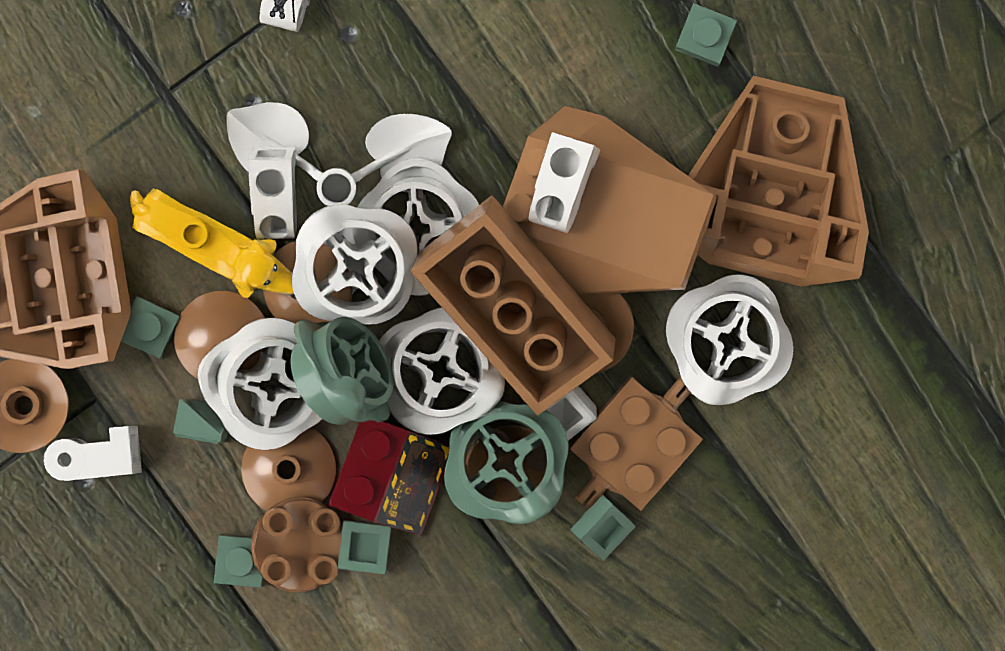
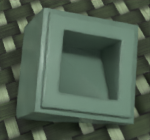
M189 399L179 400L173 434L176 437L214 444L227 442L229 432L216 412L207 403Z

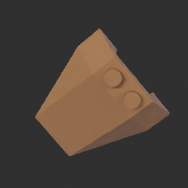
M753 76L688 175L717 196L697 255L711 265L800 287L859 279L862 275L869 230L845 98Z
M564 106L528 136L503 208L578 295L685 290L717 196L607 117ZM552 132L594 145L600 149L596 164L591 169L581 197L575 220L567 233L529 221L530 207L536 190L534 187Z
M83 169L37 178L0 203V357L64 369L114 361L132 313L117 218Z

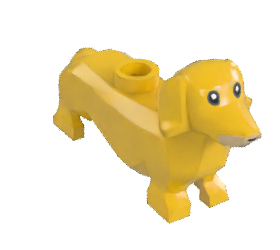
M153 188L146 195L145 199L139 191L131 192L130 204L132 214L135 216L132 228L136 231L165 243L188 258L230 279L244 298H248L256 288L286 295L294 294L291 271L274 256L277 245L275 240H252L220 222L184 206L158 189Z

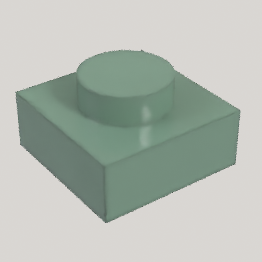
M693 3L675 50L718 67L737 20Z
M136 296L131 307L132 313L121 341L158 359H163L174 336L175 327L180 315Z
M602 495L570 530L604 561L636 526Z
M344 520L338 569L386 574L392 527L382 524Z
M219 535L214 583L263 587L264 578L258 572L252 558V537Z

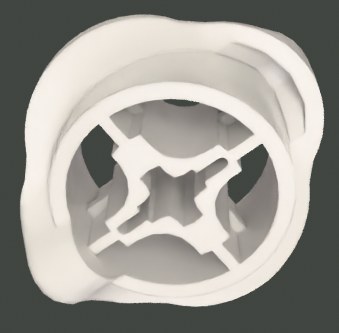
M414 157L406 159L390 168L376 187L361 200L357 208L383 209L385 202L391 196L408 189L407 212L401 217L410 224L417 210L421 223L429 224L430 226L424 231L420 243L419 236H416V231L412 228L417 242L418 256V253L429 245L431 238L442 235L479 206V203L473 194L461 186L441 165L425 158ZM423 189L441 197L451 208L454 217H448L447 214H436L431 211L427 206ZM352 227L355 245H363L372 239L375 241L380 237L379 234L369 229ZM391 248L382 254L383 258L374 265L389 282L393 277L396 265V257ZM412 275L411 295L422 296L429 294L417 278Z
M340 204L327 206L316 211L301 227L296 242V262L292 274V287L298 303L309 314L327 321H333L339 317H349L362 324H378L393 318L404 308L412 291L413 274L411 269L417 257V242L412 228L401 216L385 209H364ZM359 227L374 231L380 237L375 241L372 239L363 245H355L350 243L343 235L341 236L339 231L345 228ZM327 241L338 261L336 266L328 272V277L319 283L314 270V258L319 247ZM389 248H392L396 257L395 271L391 281L382 288L373 273V268L383 258L382 254ZM344 251L355 260H359L362 257L365 258L363 266L366 279L362 274L359 275L354 270L348 273L345 272L347 266ZM346 286H355L360 288L367 296L369 295L370 298L361 302H349L338 299L330 293L334 290L338 292Z
M729 275L704 287L690 290L674 303L669 312L666 322V337L669 348L677 361L681 378L689 391L707 404H732L751 394L767 390L781 381L790 368L793 358V341L790 331L782 318L775 295L769 287L754 277L748 275ZM738 301L735 310L732 309L727 319L722 322L713 323L699 318L704 311L717 303ZM752 306L761 314L766 324L768 337L766 347L751 340L747 335V326L750 320L748 315ZM733 327L736 328L735 334L741 339L738 347L730 345L727 351L722 352L724 344L718 339L720 333L729 334ZM692 331L712 342L713 352L710 358L712 362L708 371L702 369L695 361L691 349ZM746 356L760 360L752 369L741 375L721 377L724 369L727 370L731 362L737 357Z
M437 308L413 320L401 322L390 328L379 340L389 358L394 378L393 391L387 400L390 411L402 426L413 432L432 435L449 431L457 425L486 415L497 405L503 396L505 378L443 308ZM431 332L446 333L443 343L440 344L435 354H424L419 351L415 353L406 349L408 344L420 335ZM459 340L465 344L473 356L476 378L469 376L470 373L462 370L456 362ZM439 359L445 361L444 370L449 372L452 378L443 377L438 382H434L432 380L433 371L428 369L425 364H434ZM401 363L408 365V368L417 372L421 377L422 387L418 402L408 394L403 385L400 373ZM443 387L462 388L471 392L455 408L448 410L431 409L434 399L438 397Z
M262 318L250 322L236 334L216 345L202 359L198 368V381L207 404L216 412L232 437L240 443L255 449L269 450L282 447L322 420L306 404L296 387L294 379L287 377L285 373L286 360L282 359L283 348H288L292 352L297 340L294 334L295 324L284 319ZM266 347V352H261L259 361L253 368L248 370L238 369L249 355ZM272 376L286 386H270L264 391L251 381L261 383V381L270 380ZM233 386L250 391L252 395L251 407L255 409L253 419L243 416L238 409L234 399ZM297 398L286 412L270 419L271 416H276L278 406L283 400Z

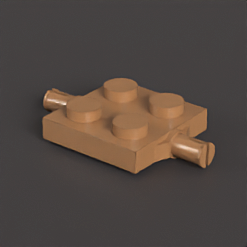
M629 376L597 413V419L585 427L569 445L568 448L586 463L591 475L594 476L582 491L574 497L587 509L591 508L609 489L614 493L623 495L636 508L642 511L703 440L684 423L680 413L677 411V408L691 393L681 376L678 377L679 379L663 397L650 393L633 377Z

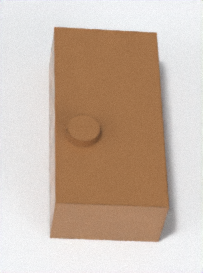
M493 195L418 253L411 273L537 416L613 361L616 338Z

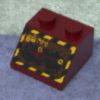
M368 420L359 422L328 505L375 523L422 536L444 477L450 445L387 421L376 422Z

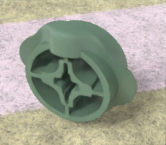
M339 317L331 322L315 323L305 319L297 322L294 326L297 343L291 354V370L296 387L306 404L319 417L336 425H345L351 421L365 422L374 420L376 422H383L387 420L390 416L387 400L393 391L394 378L389 358L376 336L365 325L349 317Z
M499 401L486 415L457 425L451 431L450 450L444 473L445 487L450 499L461 511L480 519H497L515 524L531 523L541 519L555 507L562 493L564 467L568 455L566 432L560 421L547 410L537 416L528 405H515ZM500 422H514L524 425L532 430L533 433L516 443L508 444L502 442L491 430L490 426ZM478 435L488 450L489 458L487 464L478 471L479 473L469 479L466 468L467 452L470 444ZM491 441H494L499 449H503L507 454L513 451L519 454L514 463L517 473L522 478V482H518L514 475L509 474L505 469L499 472L495 471L493 466L498 463V458L495 455L496 451L490 444ZM543 444L547 454V467L541 483L535 489L523 471V464L529 454ZM498 479H506L516 486L524 498L513 502H498L484 497L478 491Z

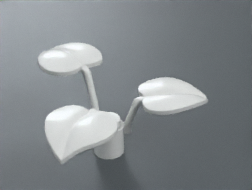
M266 102L232 109L227 113L229 141L237 159L245 170L248 171V158L252 148L295 146L296 165L318 181V197L327 206L348 205L355 196L356 182L379 168L381 177H383L394 165L414 157L425 158L442 165L444 154L452 135L449 127L430 117L417 114L392 115L377 122L366 136V148L375 161L353 174L342 168H331L322 173L298 156L308 144L309 131L305 119L294 108L278 102ZM345 228L339 231L341 236L343 235L350 243L355 244L352 228ZM344 251L349 272L354 270L365 278L366 274L363 266L365 259L362 257L359 260H355ZM353 286V293L358 289V287Z

